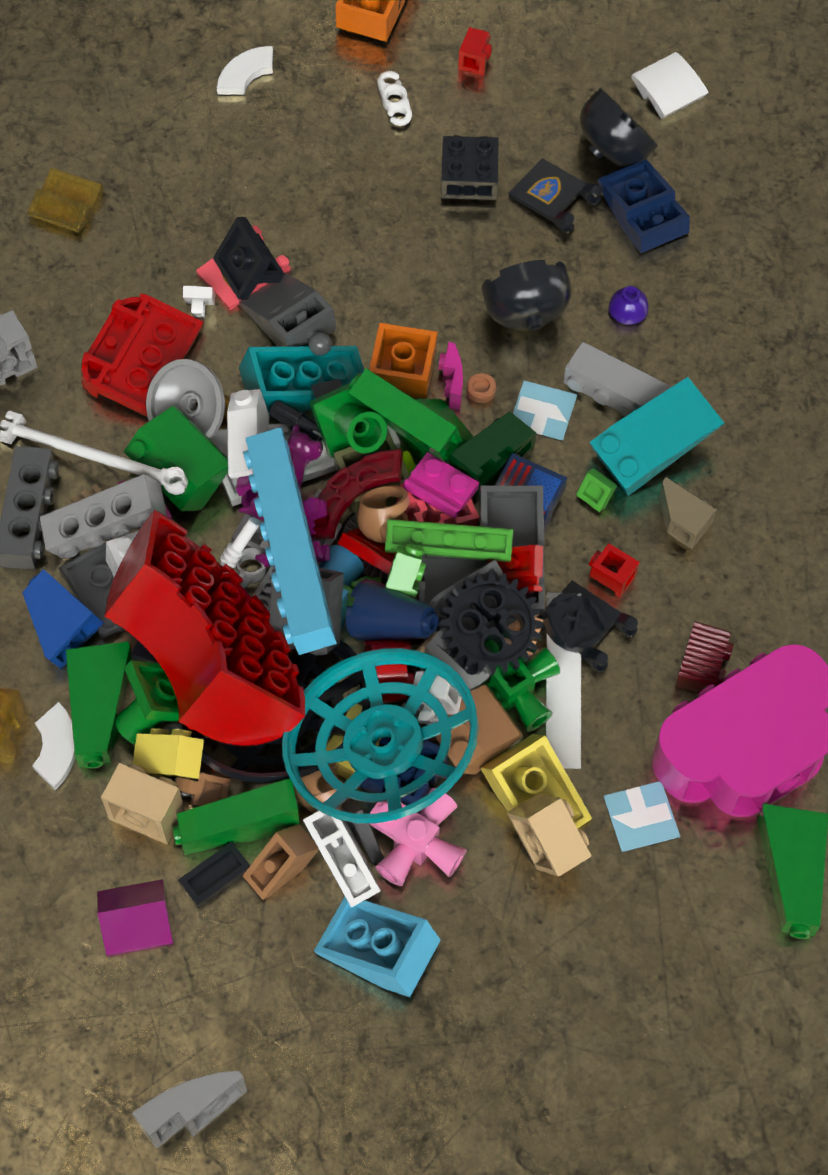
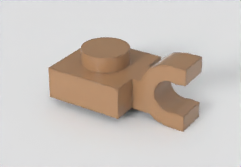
M201 772L199 779H195V781L181 777H171L170 779L177 784L180 793L192 795L190 805L203 806L227 798L231 779Z

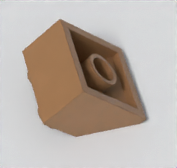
M483 685L471 691L478 712L479 731L475 751L463 774H478L481 771L480 767L499 756L523 736L488 685ZM462 699L459 712L466 709ZM469 721L451 730L452 737L448 756L455 767H457L468 745L470 734ZM442 734L435 736L439 744H441Z

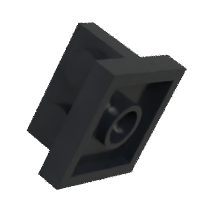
M237 217L215 253L213 260L238 300H248L258 283H280L285 274L246 217Z

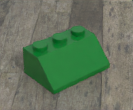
M171 406L140 427L123 451L131 460L161 470L162 468L179 467L184 471L188 479V485L182 494L174 495L168 493L164 486L161 485L162 492L181 511L202 510L228 474V457L177 406Z

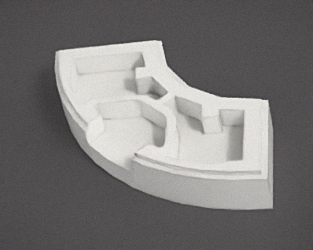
M273 46L254 48L232 59L219 76L217 94L245 95L246 88L253 79L261 75L272 74Z
M59 702L35 723L42 736L43 745L40 756L32 765L33 769L55 791L67 778L75 760L72 721Z

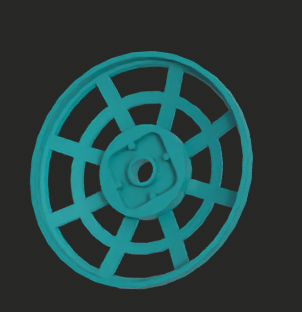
M402 648L379 649L349 657L335 664L315 678L304 690L305 715L310 709L325 719L317 735L315 753L296 754V741L303 719L293 730L284 732L282 739L283 760L286 771L297 792L308 804L323 814L338 820L353 823H382L398 820L426 808L446 794L461 778L472 759L477 745L479 731L478 712L470 689L462 677L445 662L415 650ZM404 664L426 670L417 686L400 682L379 684L375 666ZM363 670L366 687L350 694L334 708L318 699L336 682ZM437 675L445 679L456 689L466 709L448 717L442 704L429 693ZM382 694H403L411 697L403 708L396 705H384ZM369 698L371 708L363 711L353 720L343 715L355 704ZM422 702H424L434 711L439 721L421 728L414 715ZM469 721V741L462 759L457 767L444 764L450 749L451 730ZM335 725L345 731L343 748L327 751L328 738ZM442 734L440 748L435 760L420 755L424 740ZM380 738H391V741L385 746L379 747L375 745ZM349 761L355 772L343 784L332 773L329 767L330 763ZM318 765L325 781L336 792L324 803L319 801L305 786L298 771L299 766ZM411 766L426 771L414 782L399 789L397 775L402 774ZM434 775L446 778L439 787L427 796L402 807L401 797L420 789ZM367 778L384 779L386 792L366 793L357 791V788ZM348 798L363 802L387 801L388 806L387 812L376 814H355L336 809Z

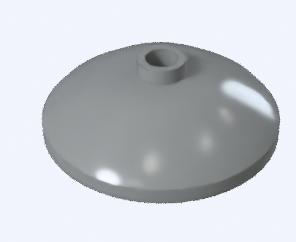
M179 359L166 364L156 373L148 389L146 399L148 420L151 421L171 406H177L211 440L221 426L225 411L224 392L218 377L208 366L196 360ZM196 401L198 402V407H197V409H196V407H195Z

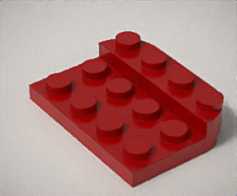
M140 293V297L116 300L112 305L110 315L90 349L83 355L81 366V384L83 388L96 398L101 394L148 417L146 399L152 379L166 364L186 358L204 322L146 294Z

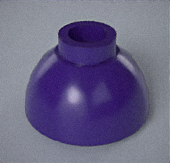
M635 286L620 288L610 299L609 312L620 323L636 324L641 322L648 314V300L645 294Z

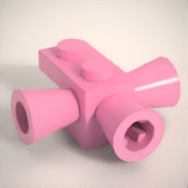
M431 788L428 794H430L436 788ZM444 794L433 804L422 809L420 814L415 813L398 820L382 823H369L394 840V850L375 866L377 872L389 882L397 886H403L413 861L421 866L428 856L448 877H451L461 864L467 849L439 839L440 827L438 825L457 808L456 802L450 796ZM387 801L378 802L370 814L387 812Z

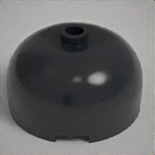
M599 88L583 105L580 113V126L583 134L591 143L588 148L599 159L604 156L618 166L628 167L647 159L658 147L654 139L603 89Z
M534 260L512 265L500 270V277L492 282L486 279L482 284V293L490 316L501 326L516 330H537L542 328L565 311L571 298V283L567 267L560 261L555 265H546L545 260Z

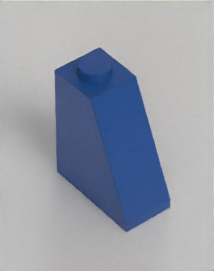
M44 569L29 581L28 586L22 592L44 655L61 670L67 664L66 649L81 648L104 623Z

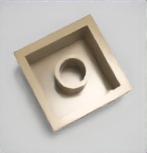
M119 763L101 796L109 820L168 844L173 834L172 826L178 825L177 813L185 811L177 784L166 777H159L157 779L149 776L145 769L137 765L130 764L128 767Z
M538 793L507 812L537 870L559 877L592 856L587 848L590 845L589 840L582 829H577L572 819L574 817L573 809L565 799L562 800L559 797Z

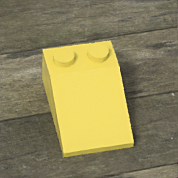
M532 734L480 767L495 795L508 812L538 793L559 797L562 800L565 799L570 804L574 812L572 819L577 829L592 819L545 735Z

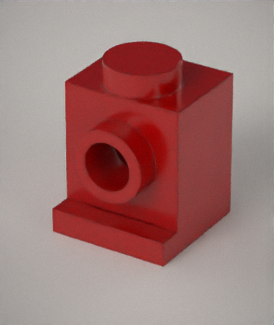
M471 27L468 28L459 50L458 69L484 76L486 61H489L493 47L489 44L490 32Z
M608 543L602 552L597 550L589 562L591 567L590 577L613 590L615 595L620 598L636 577L640 562Z

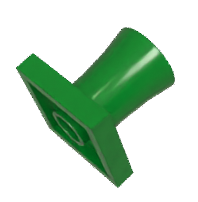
M350 383L309 402L327 454L331 458H334L333 453L352 447L359 453L374 452L381 447L387 436V425L383 417L375 412L363 409L351 399L348 394Z
M130 660L124 670L136 699L116 716L115 724L119 733L127 741L135 744L137 734H150L151 728L160 729L164 721L178 722L179 709L172 684L159 663Z

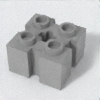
M13 310L0 314V386L5 384V379L12 375H15L17 378L37 368L34 354L30 350L32 347L29 336Z

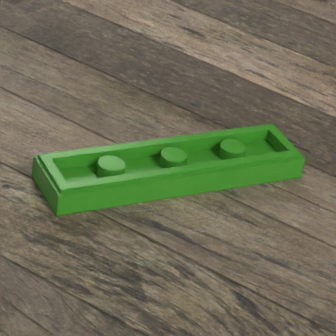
M388 519L385 552L396 553L398 544L402 546L413 544L423 548V555L511 562L513 529Z

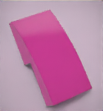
M448 342L446 353L441 352L438 370L443 371V382L446 383L444 396L449 397L450 409L460 410L463 387L462 363L455 343Z

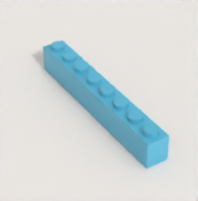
M279 427L246 437L248 450L243 451V455L248 469H253L254 473L248 476L253 492H258L259 498L254 499L258 516H263L265 521L259 523L264 541H269L270 547L265 548L270 567L275 566L276 572L271 573V578L276 592L281 591L282 598L277 599V604L281 617H287L288 624L283 625L286 641L288 644L294 643L299 655L337 644L289 446L283 430Z

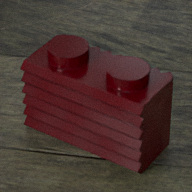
M694 621L675 686L700 693L711 684H714L716 687L723 683L726 670L721 669L723 660L729 661L734 643L728 642L731 632Z

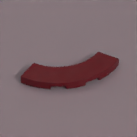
M386 450L366 455L362 460L347 468L343 467L326 482V487L317 497L319 500L322 499L326 502L327 516L314 520L316 527L313 528L315 534H312V537L334 539L341 516L357 497L376 486L400 482L403 461L402 450Z

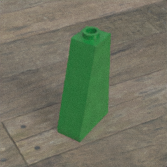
M365 368L362 374H357L351 381L348 394L356 404L367 411L381 415L387 426L425 453L428 452L448 464L450 453L459 448L463 443L456 426L367 368Z
M129 641L66 649L74 753L79 767L99 768L104 763H111L118 733L115 719L123 710L129 682L124 670L126 665L132 660V650Z
M285 779L177 813L178 825L172 826L175 844H182L185 855L222 848L231 841L236 845L273 837L278 831L300 824L293 783L291 779Z
M763 804L758 813L757 821L780 930L790 933V936L794 938H810V936H815L821 924L828 813Z

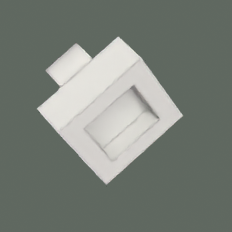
M183 286V298L186 304H192L191 313L193 317L205 318V305H215L213 287Z

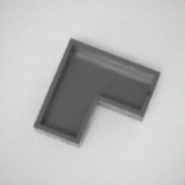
M481 486L479 491V527L513 529L512 547L526 545L543 546L542 578H539V586L542 587V592L525 594L526 599L536 597V601L531 607L532 609H541L542 612L540 614H543L545 610L543 486ZM422 555L421 562L426 563V567L421 579L424 582H419L418 601L428 605L437 593L485 566L487 560Z

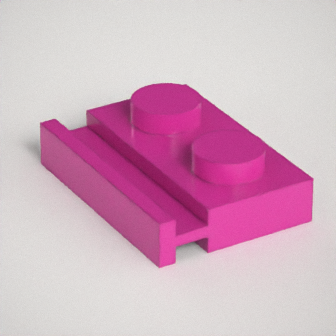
M427 452L411 472V476L404 481L403 488L455 519L459 511L465 507L478 490L480 482Z

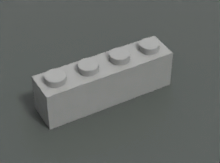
M585 342L581 343L565 367L563 383L567 384L572 390L582 392L592 397L599 404L608 405L618 410L625 417L672 387Z

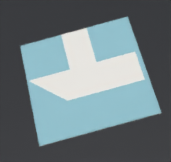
M523 381L513 414L532 428L536 434L563 441L577 394Z
M660 781L603 796L622 852L681 837L664 787Z

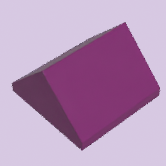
M163 879L97 891V913L107 957L173 944Z

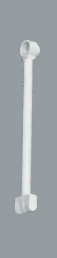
M8 411L5 415L8 421L1 420L0 429H2L0 430V441L12 444L15 438L19 436L139 476L146 474L160 482L168 493L174 495L182 494L185 491L184 489L187 488L188 479L184 471L179 467L162 468L161 470L26 427L24 425L27 421L23 415Z

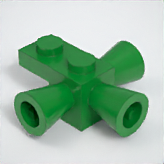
M488 640L484 643V647L488 652L498 653L499 647L495 641ZM545 647L541 648L526 664L518 659L520 667L516 671L508 664V672L502 675L499 668H496L494 675L490 678V682L485 684L488 685L506 712L516 707L527 732L542 726L553 714L549 708L533 695L536 682L560 674V668L555 657Z

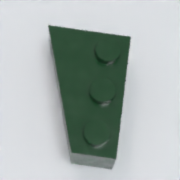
M509 411L450 453V466L480 482L478 490L471 498L475 505L479 502L480 487L496 485L512 453L524 458L535 447L536 432Z

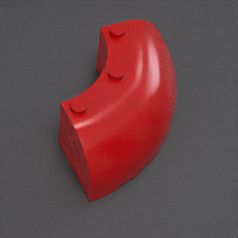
M153 510L136 534L119 565L109 591L104 616L133 635L161 665L176 694L179 709L178 722L211 739L232 745H258L281 738L284 732L293 730L305 717L303 687L298 686L296 676L299 674L297 664H292L287 655L291 649L281 631L274 630L269 622L270 613L257 595L251 597L240 585L244 580L229 565L225 564L222 567L210 553L212 549L205 544L199 547L185 536L188 533L186 529L158 511Z

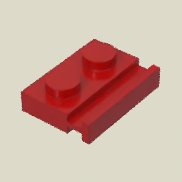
M359 528L342 534L338 542L339 545L386 574H389L395 553L385 552L386 543L369 540Z
M526 545L512 547L511 562L496 561L503 574H506L509 584L518 579L516 589L520 591L528 587L527 593L542 592V587L539 586V578H542L543 546Z

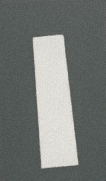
M547 592V606L561 593ZM547 634V649L555 657L560 668V674L546 679V707L553 712L550 719L546 722V738L563 768L581 769V655L564 650L556 645Z

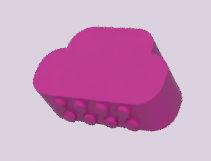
M802 645L782 646L768 655L766 653L759 654L750 662V666L742 671L739 668L733 670L724 678V682L715 687L714 684L707 686L698 694V698L689 703L688 700L681 702L672 710V714L666 718L661 726L652 754V768L655 776L674 798L688 803H699L711 799L721 811L735 817L753 816L759 813L763 804L772 805L811 780L819 772L823 759L828 753V713L825 711L828 708V665L819 654Z

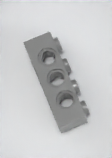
M143 474L40 516L46 551L60 558H71L76 556L77 552L81 550L99 547L108 539L128 535L131 530L142 527L153 510L167 516L160 482Z

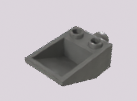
M284 273L285 275L280 283H268L251 294L248 300H241L239 302L245 312L277 347L309 346L311 352L319 356L325 355L330 351L332 341L328 335L337 330L334 309L316 290L291 275Z

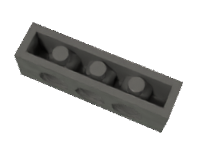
M15 446L0 520V567L36 570L37 560L43 557L44 542L41 541L43 532L40 516L45 515L48 505L53 503L54 489L51 485L52 480L57 479L59 472V463L54 460L51 449ZM33 479H38L35 483H28ZM27 506H34L29 510H23ZM23 532H28V535L24 537H17Z

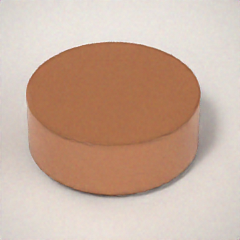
M477 373L469 378L467 382V395L472 401L487 403L494 398L496 382L492 376L485 373Z

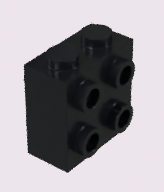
M443 136L441 198L497 200L499 137Z

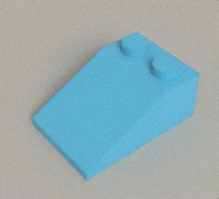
M344 897L314 952L383 989L410 997L441 939L426 919L365 900L351 908L348 900Z

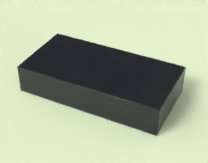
M231 841L178 879V882L199 909L242 878L250 864Z

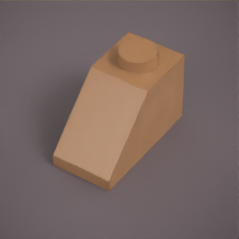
M300 824L278 831L250 865L243 877L260 898L265 900L299 874L318 852L319 848Z

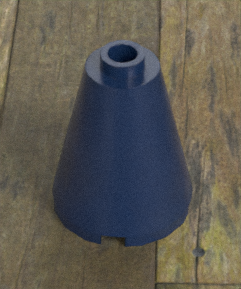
M364 579L352 590L350 596L355 597L352 607L347 606L346 626L349 635L352 638H356L357 641L428 638L437 629L438 616L433 607L406 594L386 588V585L376 580Z

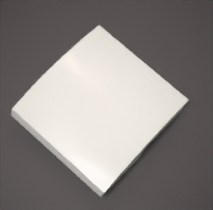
M677 52L631 75L643 99H650L661 119L694 103L709 93L693 68Z

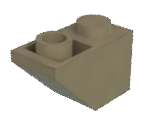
M665 478L662 482L659 499L667 534L693 549L712 525L716 509L707 500L698 498L688 492L682 484Z

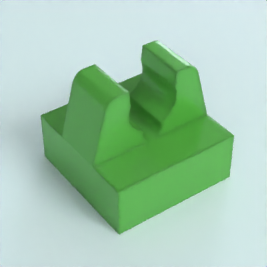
M593 468L587 472L576 495L600 512L606 508L617 484Z

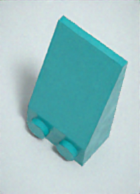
M309 346L248 347L240 363L239 371L244 390L260 389L269 413L271 406L276 401H281L298 412L310 410L311 385L339 378L342 386L351 383L357 374H362L364 367L357 346H332L330 351L322 356L312 353Z
M687 377L610 426L589 443L596 456L627 496H629L725 423L690 378Z

